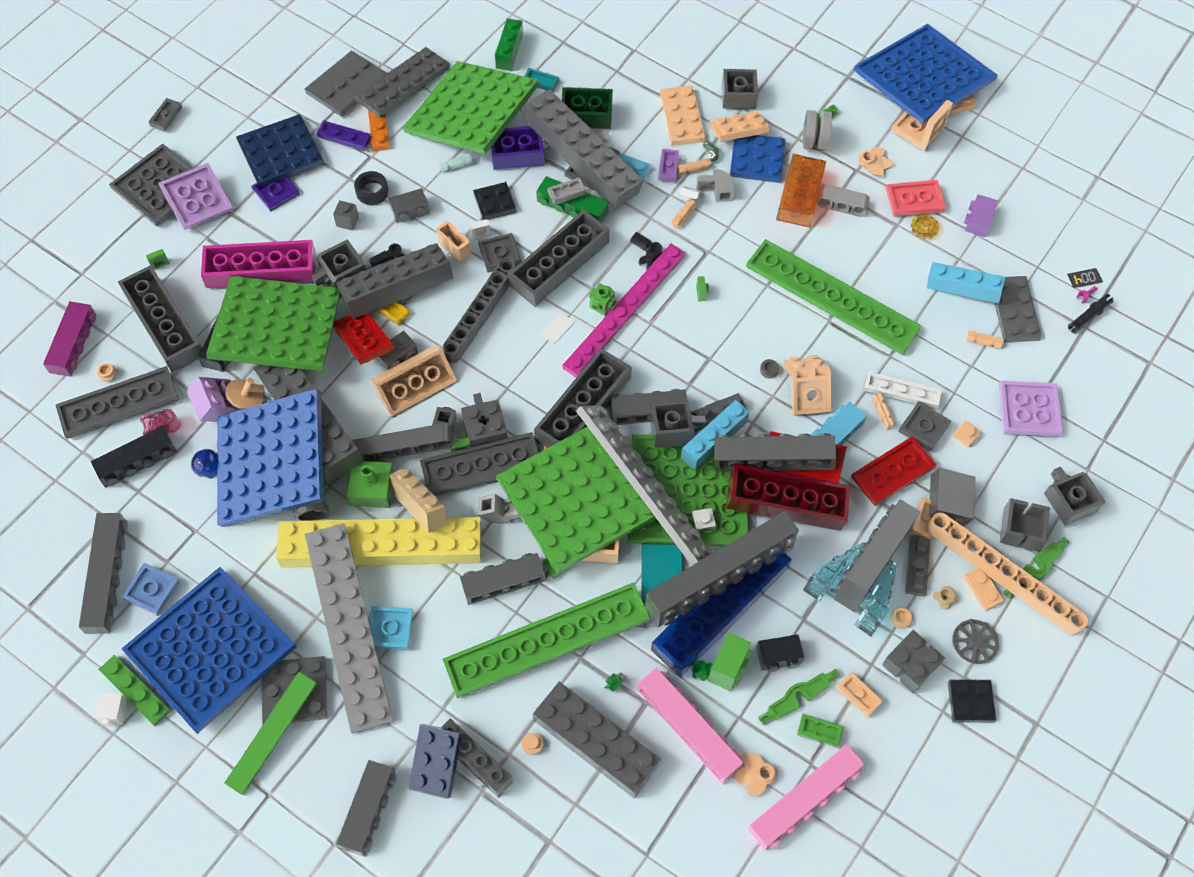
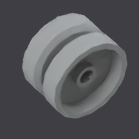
M806 111L802 137L803 148L812 149L816 140L818 149H828L832 131V112L822 111L818 120L816 111Z

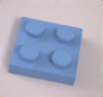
M143 563L121 597L123 600L158 616L179 585L180 580L151 565Z

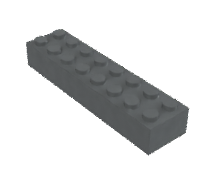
M550 89L524 104L521 118L604 200L609 201V205L612 208L616 209L639 194L644 180Z
M258 365L253 368L274 400L314 389L301 369ZM321 398L323 471L329 480L333 482L365 460Z
M783 511L648 591L645 602L646 610L658 627L663 624L665 626L671 624L675 617L680 614L686 615L698 603L699 605L706 603L713 594H721L727 589L728 585L732 583L737 584L743 580V576L746 574H754L761 568V565L772 563L781 553H789L794 548L799 529L787 513Z

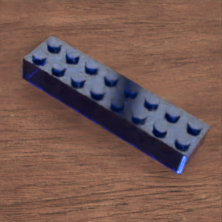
M781 553L772 563L761 565V568L754 574L748 573L743 576V580L739 583L728 585L727 589L721 594L717 595L715 593L710 596L706 603L702 605L698 603L686 615L680 614L652 642L651 651L675 674L682 678L695 662L790 567L792 558L787 554Z

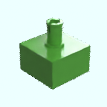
M363 461L351 469L347 491L350 506L389 508L391 499L389 474L394 473L392 463Z

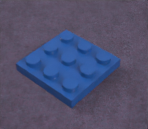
M761 135L734 139L730 176L781 183L786 139Z

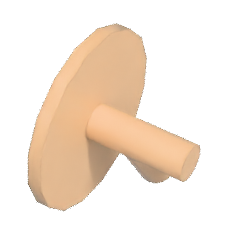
M252 378L247 380L237 379L228 384L225 395L233 406L239 409H246L260 405L263 402L262 392H264L265 387L264 385L255 384Z

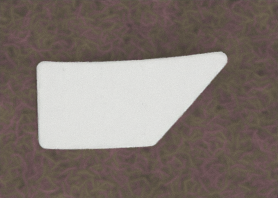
M592 128L593 132L602 140L610 139L606 129Z

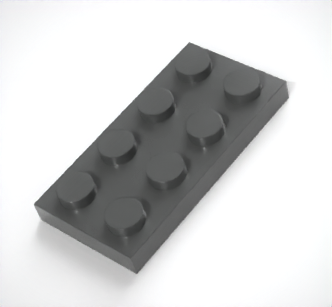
M1027 276L1005 277L1000 302L994 303L1004 343L1040 341L1042 335Z

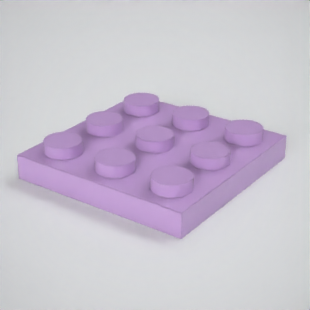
M209 163L159 182V186L183 230L233 210V206Z
M1000 381L999 393L1003 434L1061 437L1063 431L1057 383Z

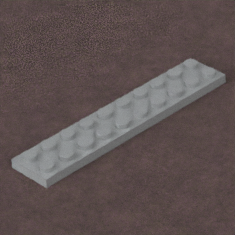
M600 405L580 406L576 410L578 415L689 563L694 565L713 553L712 549L707 544H704L699 532L691 527L687 516L679 511L674 499L666 494L664 486L654 478L652 470L641 461L640 454L632 449L630 441L620 433L618 425L610 420L605 408Z
M342 523L305 533L350 731L353 734L391 723L393 718L346 525Z

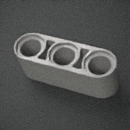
M823 185L820 188L817 204L824 209L862 217L867 213L870 197L864 193L831 185Z

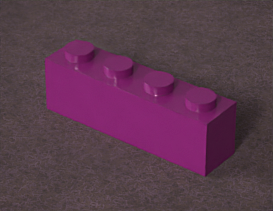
M69 301L43 362L49 373L71 377L73 370L76 369L77 360L80 354L83 353L84 343L90 335L91 326L96 321V313L90 304Z

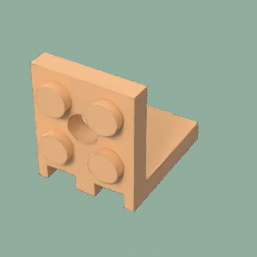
M947 100L925 124H921L905 111L892 125L891 131L925 151L928 144L936 139L939 132L943 131L953 103Z
M808 355L807 358L793 356L789 357L788 360H783V367L792 378V413L794 415L831 412V368L818 355ZM810 390H815V397L812 399L807 398V393Z

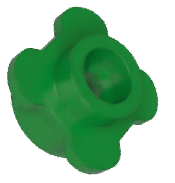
M698 660L692 667V677L705 681L709 677L713 664L711 662L706 663L704 660Z
M620 672L617 675L615 673L611 674L606 679L607 685L604 688H609L612 692L615 691L624 682V679L621 677L622 673Z

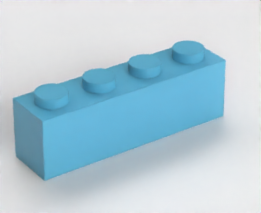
M932 262L928 275L927 289L999 303L1005 277Z
M735 400L682 448L681 459L692 469L696 470L714 454L715 437L720 435H730L732 437L748 422L750 412Z
M849 401L845 406L841 405L835 412L836 415L833 418L828 417L823 423V427L820 430L817 428L811 436L829 433L831 436H835V444L843 445L864 425L867 415Z

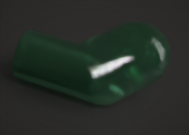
M706 140L703 143V147L709 151V161L715 162L719 159V148L709 140Z

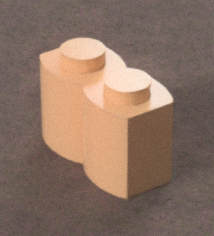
M445 221L436 228L440 246L450 251L451 256L455 260L462 262L471 255L468 238L464 234L457 232L456 227L452 223Z

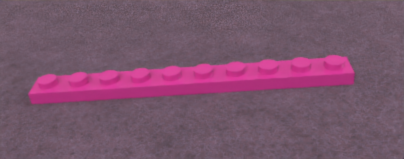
M671 243L563 363L562 369L577 377L600 348L603 349L685 257V252Z

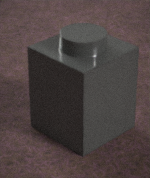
M339 200L333 213L336 227L353 231L359 218L356 204Z

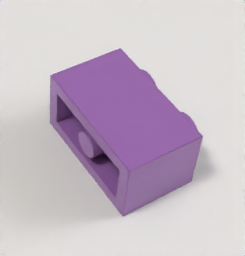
M977 194L975 201L971 200L968 208L971 213L966 215L964 221L967 224L965 231L986 237L998 200Z

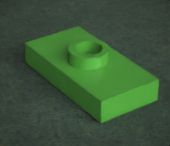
M802 714L797 735L838 748L844 726Z

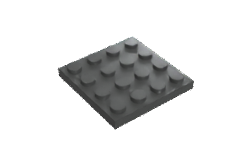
M162 143L112 181L109 186L157 227L174 213L159 186V182L194 168Z

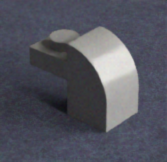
M713 169V175L697 176V190L701 192L714 191L716 202L733 201L734 184L727 172Z
M497 494L479 497L478 516L488 522L508 524L512 523V519L520 517L509 498L503 499Z

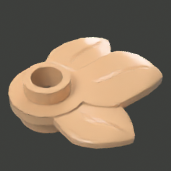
M874 147L870 151H864L859 156V163L867 167L868 171L876 176H883V170L893 165L892 161L883 156L884 148Z
M744 753L742 754L744 767L737 770L733 778L739 784L748 786L749 796L760 795L764 792L766 785L774 782L776 770L771 764L764 763L759 755ZM761 772H768L769 777L764 778Z

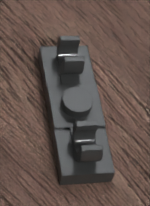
M737 393L694 410L690 414L705 416L707 426L735 400L746 409L747 407L740 394Z
M911 536L909 538L905 594L922 597L927 595L930 539H927V537Z

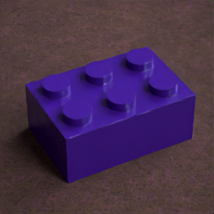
M530 126L506 128L491 146L493 170L544 165L542 138Z

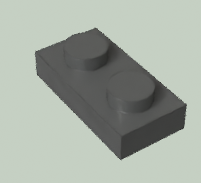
M166 98L148 121L149 125L165 132L183 108L182 104Z

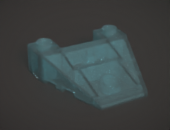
M864 542L847 550L840 556L833 557L827 563H821L810 576L803 591L819 602L828 590L836 595V586L844 572L849 569L855 556H858ZM891 560L857 609L862 613L854 626L870 637L873 636L890 609L892 585L894 584L897 564Z

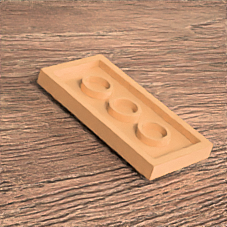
M693 86L660 89L671 146L704 142L705 135Z

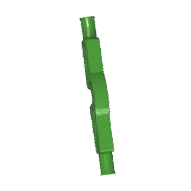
M1062 537L1057 543L1052 542L1033 558L1039 569H1035L1029 564H1026L1022 569L1035 579H1042L1050 570L1051 563L1063 553L1062 549L1069 544L1068 539L1065 541L1066 538ZM1020 583L1023 588L1026 587L1023 583ZM1006 589L1003 591V594L1006 595L1009 591ZM1010 592L1006 597L1010 598L1013 594Z
M833 669L826 675L820 673L808 682L792 685L784 697L771 704L767 709L768 711L758 717L759 721L764 725V723L772 718L776 721L784 715L797 710L800 707V703L796 698V694H801L806 701H811L820 692L827 689L831 684L830 682L840 676L836 669Z

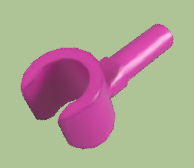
M1094 286L1088 291L1080 290L1076 298L1083 296L1084 299L1081 303H1085L1089 295L1097 290V287Z

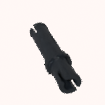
M1106 293L1097 302L1094 301L1090 304V308L1068 324L1069 330L1075 326L1070 332L1076 334L1097 315H1101L1104 309L1114 302L1113 297L1106 301L1111 296Z

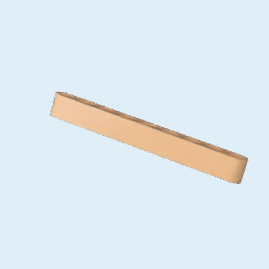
M936 513L929 521L927 530L933 537L1066 633L1075 635L1087 626L1088 618L1082 611L946 514ZM935 522L940 523L942 527L937 526ZM952 534L956 535L958 539H955ZM968 546L973 547L975 551L970 550ZM985 558L990 559L992 564L988 563ZM1002 570L1006 571L1009 576L1005 575ZM1020 583H1023L1026 588H1023ZM1037 595L1041 596L1043 598V601L1040 600L1037 597ZM1055 607L1058 608L1061 613H1058L1055 610ZM1072 620L1076 621L1077 624H1078V626H1076V625L1072 622Z

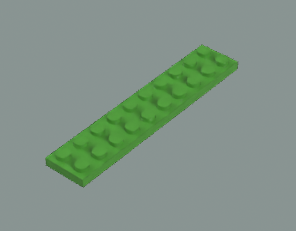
M767 239L762 242L746 264V267L901 355L904 354L922 326Z
M633 582L445 657L443 662L458 699L650 621V617Z

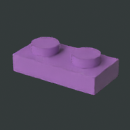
M662 149L658 180L675 182L679 150Z

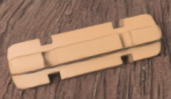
M706 158L702 159L701 162L698 160L686 163V165H678L677 172L679 175H683L686 172L700 171L701 168L705 170L709 169L711 164L709 159Z
M688 200L671 221L674 228H680L697 207L694 200Z
M968 331L966 336L967 341H976L977 344L990 347L993 345V347L999 349L1003 345V338L1000 337L993 338L994 336L983 333L976 334L974 331Z
M883 395L873 396L872 401L877 406L876 410L881 421H884L882 423L884 428H893L895 423L893 418H890L891 413L887 404L883 402L885 401Z

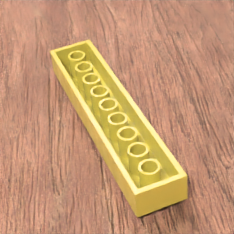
M480 517L446 518L445 527L429 533L415 518L279 521L276 559L281 568L312 567L305 533L342 523L346 525L355 566L481 563Z

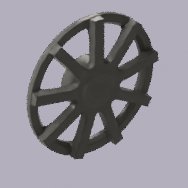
M969 619L960 623L953 632L952 642L954 649L961 658L970 663L983 664L989 662L999 650L998 634L987 622ZM970 624L972 633H969L963 626ZM974 624L982 626L979 633L976 632ZM985 628L992 634L985 637L982 636ZM959 630L962 631L967 638L956 637ZM994 638L995 646L985 643V641ZM956 642H966L967 646L959 651ZM983 647L993 650V653L988 657ZM968 649L973 650L971 659L963 655ZM980 650L984 660H976V652Z

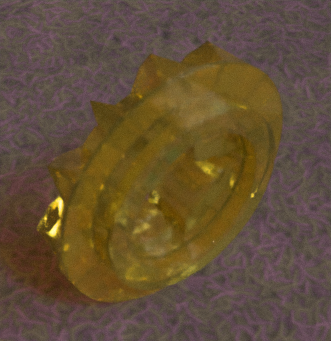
M927 214L915 216L910 225L912 233H916L917 237L921 236L923 239L927 237L931 239L939 231L938 221Z

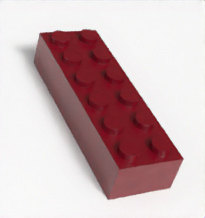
M735 464L729 475L726 509L771 518L785 511L793 522L841 531L848 522L850 486Z

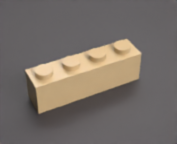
M408 468L389 474L391 493L428 533L446 526L445 506Z

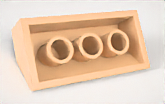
M436 345L370 379L377 396L391 417L457 381L442 348Z

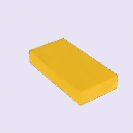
M398 302L377 309L378 312L397 326L411 315L410 310Z

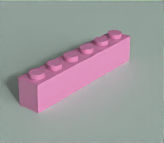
M655 668L638 683L637 690L714 776L724 784L742 767V756L738 751L732 750L727 745L728 742L722 734H717L712 729L713 725L706 717L702 718L699 715L698 708L692 702L688 703L683 697L684 693L677 686L674 687L669 682L670 678L664 671L660 672Z
M846 744L750 824L747 830L764 850L769 846L771 849L775 848L782 841L780 839L785 833L790 835L798 828L797 823L801 819L807 821L814 814L812 810L819 805L822 808L831 800L828 796L833 792L839 794L846 787L844 783L847 780L851 779L854 781L862 774L860 769L864 766V763Z

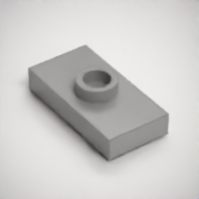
M579 177L548 188V194L554 205L587 194V189Z

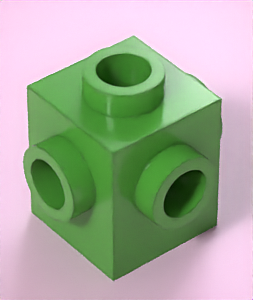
M601 283L596 288H593L589 294L590 308L604 316L616 303L615 291Z

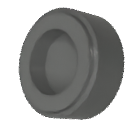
M772 359L764 360L760 366L761 375L769 379L777 376L779 371L778 363Z

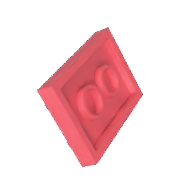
M938 180L887 184L886 186L893 216L944 212L946 209Z

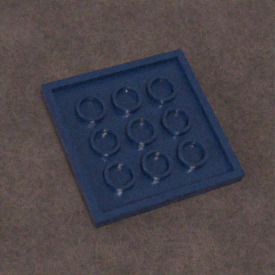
M300 114L236 136L237 142L259 188L283 180L284 177H291L324 165V160Z

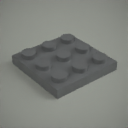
M325 656L282 660L262 677V724L265 723L298 672L316 682L317 685L292 723L327 719Z

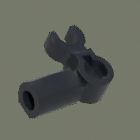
M635 232L631 237L630 242L647 251L646 255L639 259L640 266L643 262L648 263L646 265L647 270L652 265V262L662 254V245L658 242L652 243L650 239L638 232Z
M393 243L388 247L387 251L384 250L369 258V262L372 267H376L379 264H384L391 261V259L393 260L405 254L399 244Z

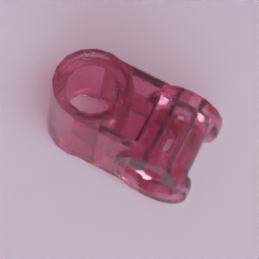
M171 409L146 414L140 418V422L144 427L143 435L161 426H164L167 433H173L181 426L180 420Z

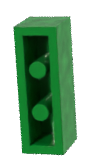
M506 19L495 52V67L497 69L512 71L523 38V21Z

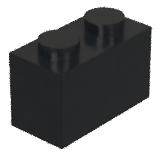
M799 634L760 640L756 646L761 671L775 672L781 667H788V669L797 668L804 660Z

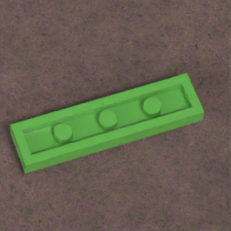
M115 654L98 669L153 726H156L171 712Z

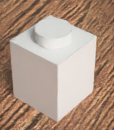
M100 693L95 718L106 727H115V724L123 725L128 699L123 694Z

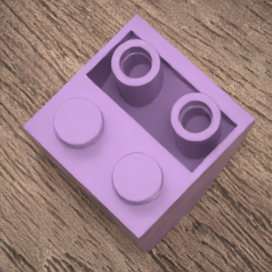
M198 377L187 390L199 421L217 422L218 416L243 410L233 406L225 395L226 387L231 382L230 379Z

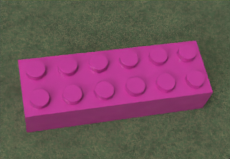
M312 240L206 245L202 248L201 278L206 288L227 287L230 277H246L291 283L313 282L312 275L315 274L316 251Z

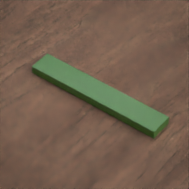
M300 672L297 673L224 784L239 794L244 795L316 687V682Z

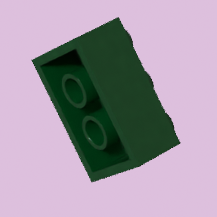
M562 87L561 100L589 128L611 129L613 89Z

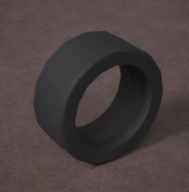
M363 172L354 182L356 197L363 204L376 205L383 202L388 196L389 190L386 178L379 172ZM368 183L381 185V189L375 193L369 194L361 191L362 187Z

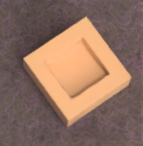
M965 421L954 433L953 437L966 447H969L980 435L981 431Z

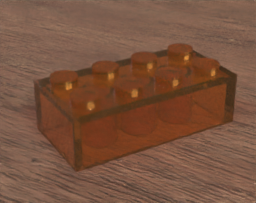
M792 154L777 213V221L808 228L811 227L827 161Z

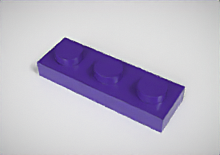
M323 120L316 132L319 138L365 151L371 140V134L325 120Z

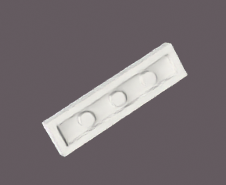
M872 372L867 373L863 389L866 392L881 394L917 404L919 401L934 409H937L939 406L942 392L941 389Z

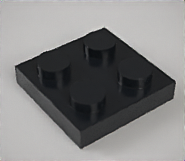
M507 182L473 190L482 220H490L516 213V207Z
M950 679L948 681L952 723L996 722L991 680Z

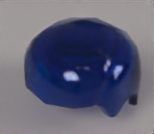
M212 449L197 451L191 459L190 467L192 471L199 477L204 476L211 479L217 476V452Z

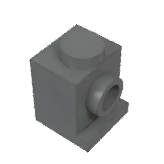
M437 407L432 425L449 424L452 427L453 435L457 419L456 410L450 407Z

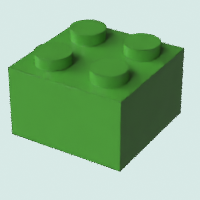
M728 632L711 668L708 681L728 691H731L733 686L737 687L752 654V651L749 650L751 642Z

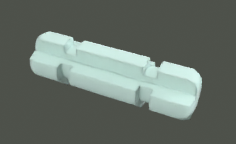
M467 154L463 158L460 156L449 159L448 162L442 161L439 163V168L441 172H446L448 169L453 170L463 167L464 164L466 166L473 163L471 155Z

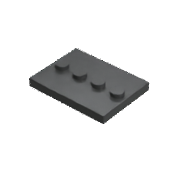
M351 50L304 89L307 95L334 113L342 116L358 103L355 101L357 93L387 74V72Z

